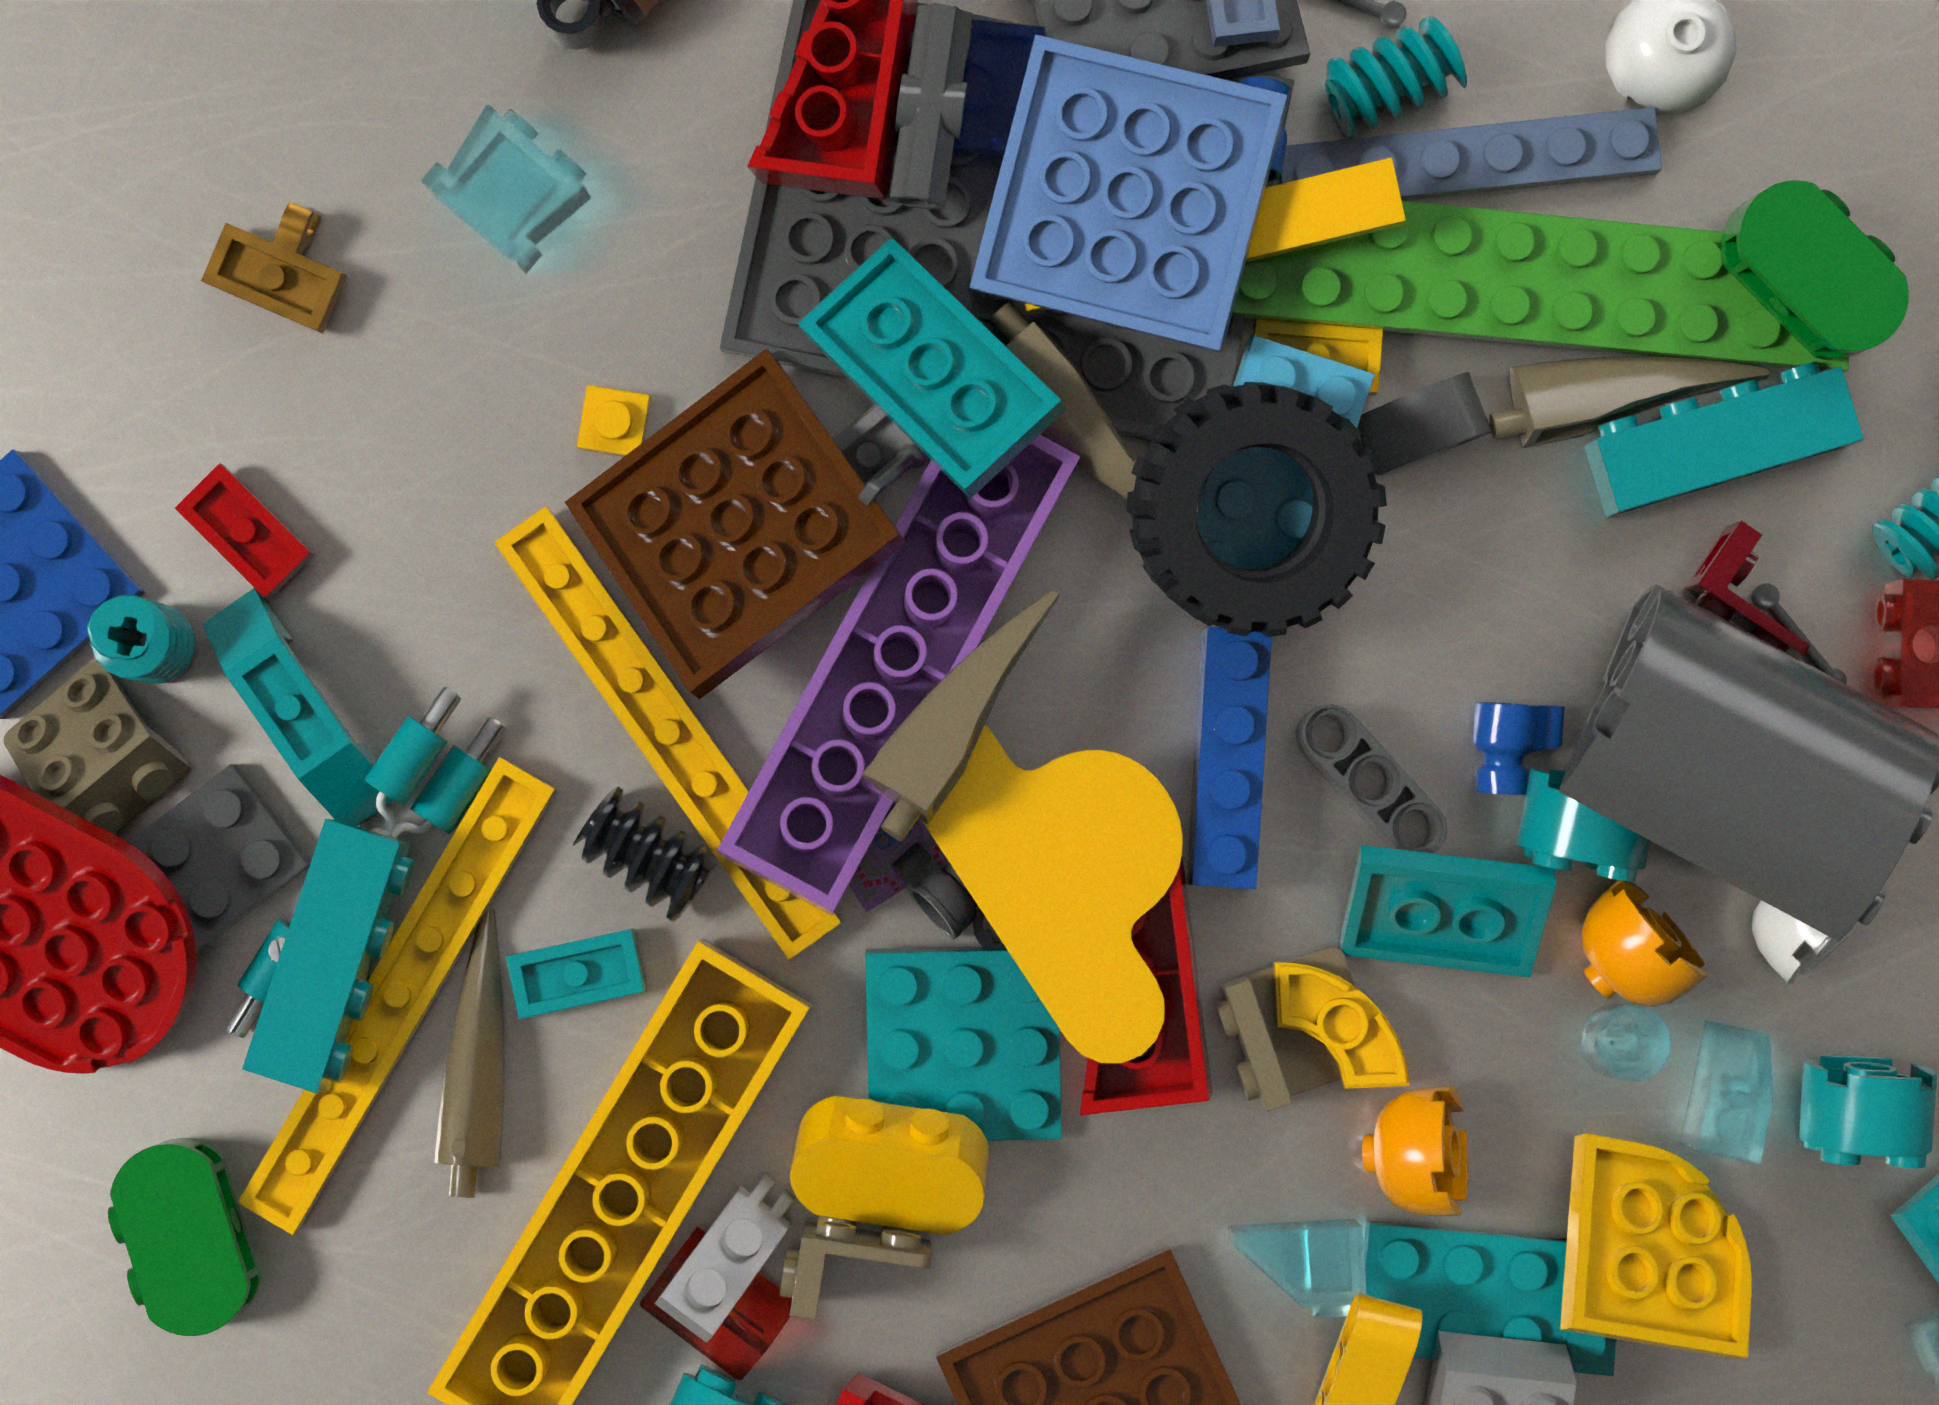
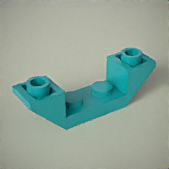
M253 588L204 622L202 625L224 674L304 787L335 820L360 826L378 813L376 798L379 790L364 780L376 763V758L366 744L356 743L289 647L288 644L293 639L264 597ZM387 797L386 806L393 803L394 800Z

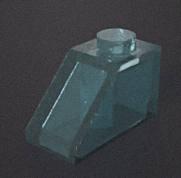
M1705 1020L1679 1144L1696 1152L1760 1165L1773 1105L1770 1034Z
M1338 1219L1228 1225V1239L1233 1246L1302 1308L1312 1307V1316L1324 1318L1347 1316L1355 1294L1358 1292L1366 1295L1363 1226L1357 1220Z

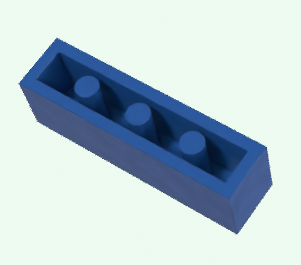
M1207 627L1202 631L1186 884L1257 889L1272 636L1266 637L1261 632H1250L1247 637L1230 634L1220 627Z

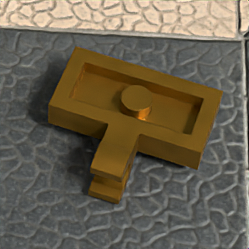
M289 201L273 242L225 223L201 281L323 334L347 275L302 256L303 251L316 234L321 216Z

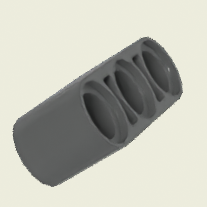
M1334 704L1319 706L1304 714L1298 722L1296 730V741L1302 754L1383 843L1391 849L1434 853L1439 850L1447 834L1446 818L1363 724L1346 708ZM1322 716L1334 718L1343 729L1341 745L1337 750L1330 753L1319 749L1312 740L1311 731L1313 724ZM1366 763L1377 765L1382 769L1386 777L1385 790L1381 796L1374 800L1363 797L1355 785L1356 773ZM1411 810L1418 811L1424 815L1429 825L1428 837L1417 847H1411L1403 842L1398 829L1401 818Z

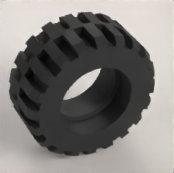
M1244 382V385L1238 386L1224 384L1208 389L1207 395L1197 400L1189 398L1173 409L1176 415L1165 425L1158 423L1147 437L1152 443L1144 457L1137 456L1131 472L1136 476L1134 491L1127 492V512L1132 515L1133 529L1129 530L1134 549L1140 553L1144 562L1142 567L1152 582L1170 600L1193 618L1210 627L1214 625L1223 628L1230 634L1247 637L1250 632H1261L1266 637L1286 635L1287 627L1299 624L1306 629L1322 621L1320 612L1330 605L1340 609L1353 596L1348 587L1355 578L1359 576L1366 580L1375 564L1367 559L1372 544H1382L1386 525L1378 522V507L1387 506L1386 491L1384 485L1376 482L1374 471L1380 466L1372 449L1363 446L1359 440L1361 432L1348 418L1341 417L1332 410L1333 406L1317 397L1284 386L1271 385L1264 382ZM1251 447L1271 448L1291 457L1306 473L1313 494L1311 520L1300 543L1285 558L1262 569H1243L1221 561L1204 543L1196 521L1198 496L1209 473L1221 460L1231 453Z

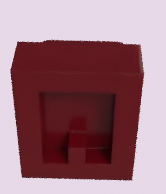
M1742 520L1726 526L1684 589L1698 598L1695 604L1727 621H1732L1743 630L1796 658L1803 657L1810 647L1807 642L1727 588L1729 583L1736 587L1739 586L1754 568L1759 555L1752 550L1762 537V534Z

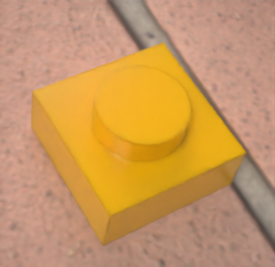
M587 385L576 447L582 451L618 457L626 456L645 441L652 401L651 396Z

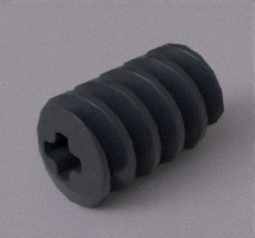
M618 786L609 792L596 807L576 837L573 846L583 839L586 840L582 852V860L586 863H592L606 853L603 874L608 878H612L627 868L628 872L624 889L632 893L648 882L649 887L645 903L650 907L656 906L667 897L671 898L666 918L674 922L681 917L691 904L716 864L708 870L703 867L708 850L703 844L688 855L682 852L687 835L683 830H680L666 841L662 839L661 836L666 819L661 815L646 826L642 825L640 821L645 804L641 801H638L624 812L620 810L619 806L623 789Z

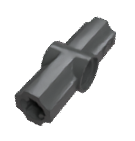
M933 3L931 5H918L908 74L903 73L898 98L895 131L899 132L896 155H894L890 184V201L908 207L945 209L954 140H960L967 92V83L963 82L973 27V13L961 10L957 6Z

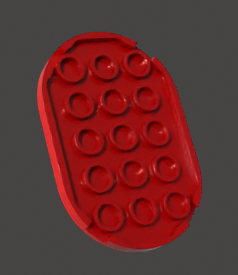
M0 775V1048L31 1064L64 1073H95L100 1068L118 1065L127 1061L129 1064L150 1051L173 1029L189 1003L196 978L197 950L188 912L178 892L162 870L135 846Z

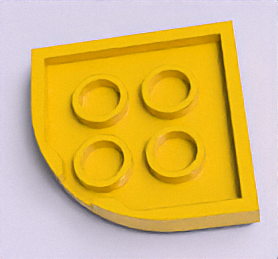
M1589 1133L1574 1137L1560 1330L1731 1359L1748 1358L1752 1274L1746 1241L1735 1214H1727L1716 1195L1707 1186L1710 1180L1700 1170L1681 1157L1655 1146Z

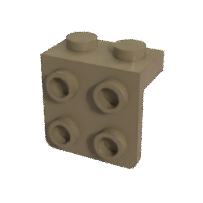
M97 660L87 664L9 729L3 740L6 749L34 793L114 835L191 770L182 753L145 724L115 676L107 672Z
M1325 947L1285 961L1323 969L1355 986L1345 955L1337 947ZM1273 966L1219 984L1224 1000L1216 1002L1214 1005L1226 1039L1237 1037L1245 1061L1236 1064V1069L1248 1101L1258 1098L1260 1105L1269 1112L1292 1104L1291 1096L1341 1079L1337 1062L1322 1042L1304 1031L1276 1026Z
M819 1216L817 1222L805 1221L800 1250L787 1249L780 1296L792 1298L790 1316L816 1320L826 1254L917 1268H930L932 1261L931 1241L921 1238L920 1231L889 1226H882L881 1232L856 1228V1221Z

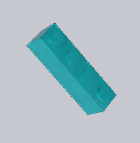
M1818 361L1781 372L1780 375L1783 383L1760 390L1757 379L1720 390L1722 401L1699 408L1697 398L1694 397L1659 408L1662 418L1660 420L1638 426L1636 416L1632 415L1598 426L1601 437L1589 442L1584 448L1605 517L1608 518L1846 448L1864 440L1842 366L1821 372Z
M325 819L242 1070L316 1094L330 1090L332 1081L342 1082L353 1053V1046L345 1044L353 1019L359 1021L363 1019L373 993L374 984L366 982L373 957L383 958L393 934L394 922L386 918L394 894L401 897L405 894L413 874L415 860L407 858L411 843L340 820Z

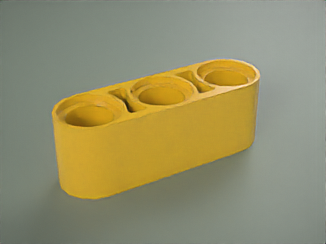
M1357 1292L1351 1302L1314 1405H1395L1418 1345L1422 1326V1310Z

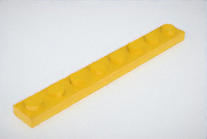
M547 506L543 507L494 542L496 547L787 958L790 960L842 923L836 912L831 916L718 854L717 849L749 790Z
M502 757L498 758L392 938L385 955L380 959L367 981L374 984L373 993L361 1021L353 1019L345 1044L353 1046V1053L342 1082L332 1081L330 1090L318 1094L303 1090L238 1200V1204L291 1235L299 1231L555 795L556 788Z

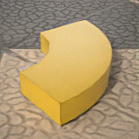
M1273 962L1276 1026L1304 1031L1322 1042L1337 1062L1342 1086L1345 1089L1410 1086L1408 1068L1399 1039L1382 1011L1364 993L1343 978L1323 969L1293 962Z

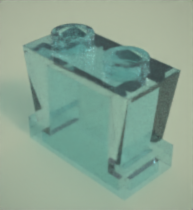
M486 104L448 169L446 170L441 164L436 162L422 178L421 182L430 194L521 271L527 274L542 257L536 244L591 199L586 187L581 183L587 174L559 149L550 157L532 141L537 137L538 132L515 111L509 108L501 116L490 105Z

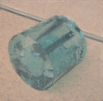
M1613 1003L1599 1007L1588 1016L1581 1029L1580 1047L1583 1058L1595 1072L1606 1078L1637 1082L1649 1079L1663 1069L1670 1056L1672 1040L1667 1024L1655 1011L1642 1005Z

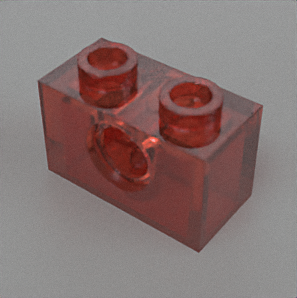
M1901 579L1886 583L1885 594L1878 596L1875 608L1876 628L1879 632H1884L1883 657H1879L1876 660L1873 680L1875 692L1877 695H1882V704L1893 710L1939 712V580ZM1920 629L1927 631L1935 641V654L1928 663L1921 661L1913 650V639Z

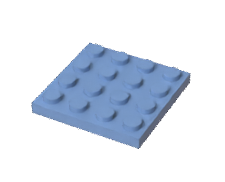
M1035 34L969 288L974 291L1222 353L1288 106V95Z

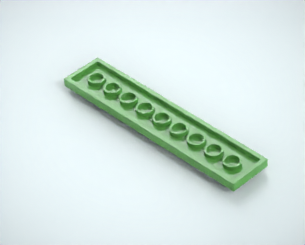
M1402 201L1406 225L1245 263L1232 312L1233 317L1383 329V331L1658 357L1717 360L1743 365L1792 369L1818 361L1821 372L1842 366L1843 372L1849 369V357L1840 360H1824L1813 357L1724 267L1721 257V239L1723 234L1721 231Z

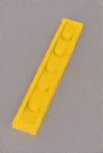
M1392 157L1265 188L1246 263L1406 225ZM1025 303L1026 311L1029 314L1049 310Z

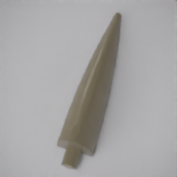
M1008 302L990 319L1010 341L1006 347L1062 400L1066 409L1041 435L1080 456L1077 463L1078 466L1127 499V492L1134 491L1136 476L1131 472L1136 459L1125 446L1079 367L1039 321H1033L1029 325L1014 306Z
M1650 356L1584 358L1516 366L1510 368V385L1514 410L1490 414L1489 423L1494 439L1519 435L1522 448L1583 437L1599 429L1598 426L1632 416L1675 400L1725 389L1750 380L1767 379L1771 374L1768 368L1717 360Z
M1053 590L1005 623L969 653L923 698L878 751L872 763L862 773V776L896 803L881 825V828L899 841H903L918 818L929 824L963 775L1005 680L1058 600L1059 593Z
M487 909L477 926L458 999L446 1060L434 1163L452 1165L449 1196L475 1198L478 1167H499L504 1109V1054L501 979L495 909Z

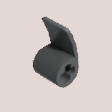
M1469 372L1439 381L1361 414L1357 426L1361 432L1360 435L1365 447L1372 449L1380 466L1375 471L1377 475H1383L1435 452H1443L1492 432Z

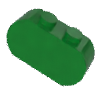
M1784 181L1774 184L1748 199L1732 213L1724 227L1721 239V257L1724 267L1815 358L1824 360L1845 359L1882 344L1901 325L1909 301L1906 275L1894 264L1895 256L1893 252L1877 237L1872 235L1866 236L1849 219L1850 211L1847 205L1833 192L1826 189L1820 190L1815 183L1807 181Z
M177 1138L143 1149L129 1158L120 1168L112 1183L110 1197L113 1206L108 1208V1220L114 1238L119 1244L125 1243L131 1260L132 1268H129L127 1271V1280L134 1301L139 1306L145 1305L148 1318L155 1325L172 1334L200 1336L216 1331L249 1307L259 1290L262 1280L242 1212L237 1203L238 1200L224 1155L202 1141Z

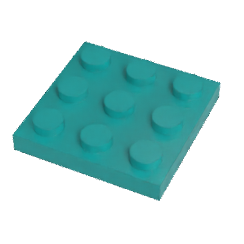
M1006 947L866 949L868 1099L881 1103L921 1109H935L940 1112L964 1115L982 1130L987 1141L1062 1139L1060 1029Z

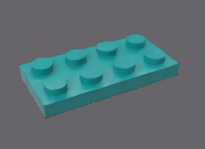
M892 237L797 323L802 332L970 499L1066 411L1062 400Z
M1366 1221L1360 1293L1422 1310V1326L1414 1354L1415 1358L1433 1359L1437 1332L1443 1331L1563 1344L1567 1346L1574 1373L1614 1376L1617 1339L1560 1330L1566 1239Z

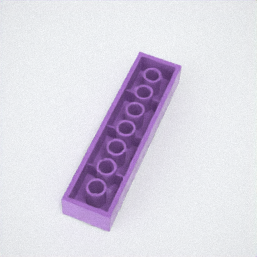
M1039 435L971 499L932 460L930 461L895 525L907 544L873 568L866 577L717 849L720 856L831 916L834 914L894 803L893 800L868 782L862 776V773L872 763L878 751L923 698L969 653L979 646L1070 479L1080 456Z

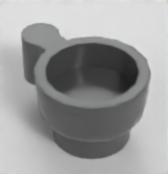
M916 842L891 864L896 874L908 886L911 897L921 911L946 936L955 940L973 922L978 905L950 863L941 870L928 851Z

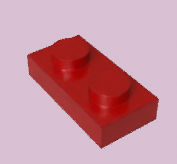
M221 463L175 507L264 598L271 599L315 555Z

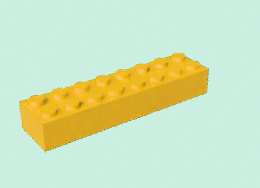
M707 940L697 941L427 1391L429 1395L446 1405H573L813 1005L812 1003Z

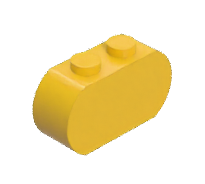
M832 1096L813 1105L800 1122L791 1166L790 1181L798 1200L817 1216L948 1235L967 1227L981 1212L985 1197L989 1145L982 1130L964 1115L940 1112L935 1109H921L881 1103L870 1099Z

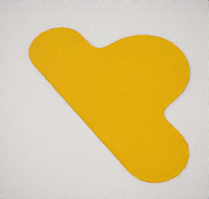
M985 724L963 775L930 823H923L1067 1041L1081 1055L1100 1063H1124L1141 1056L1157 1040L1164 1023V997L1156 978L1134 947L1131 940V930L1134 923L1164 896L1178 872L1182 857L1183 836L1176 807L1159 780L1144 766L1129 757L1104 750H1084L1061 756L1034 770H1023L1010 760L990 728Z

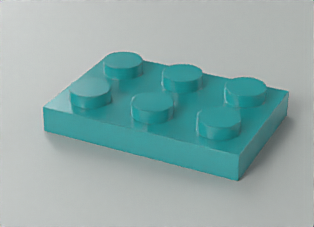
M1361 845L1341 930L1340 950L1345 956L1530 978L1556 889L1555 869Z

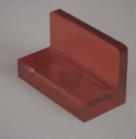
M697 1226L641 1300L640 1306L733 1378L742 1380L768 1350L791 1317L792 1298L781 1297L780 1289L760 1273H757L707 1343L655 1305L660 1295L706 1234Z

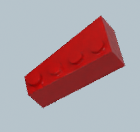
M820 0L808 32H803L795 55L797 58L783 92H778L769 116L771 120L760 146L756 145L747 166L761 183L886 200L897 134L895 122L902 75L903 73L906 74L918 0Z
M1183 855L1178 872L1164 896L1134 923L1131 930V940L1134 947L1156 978L1164 997V1023L1157 1040L1141 1056L1124 1063H1100L1088 1057L1086 1058L1087 1066L1080 1116L1205 1102L1210 1100L1213 1093Z

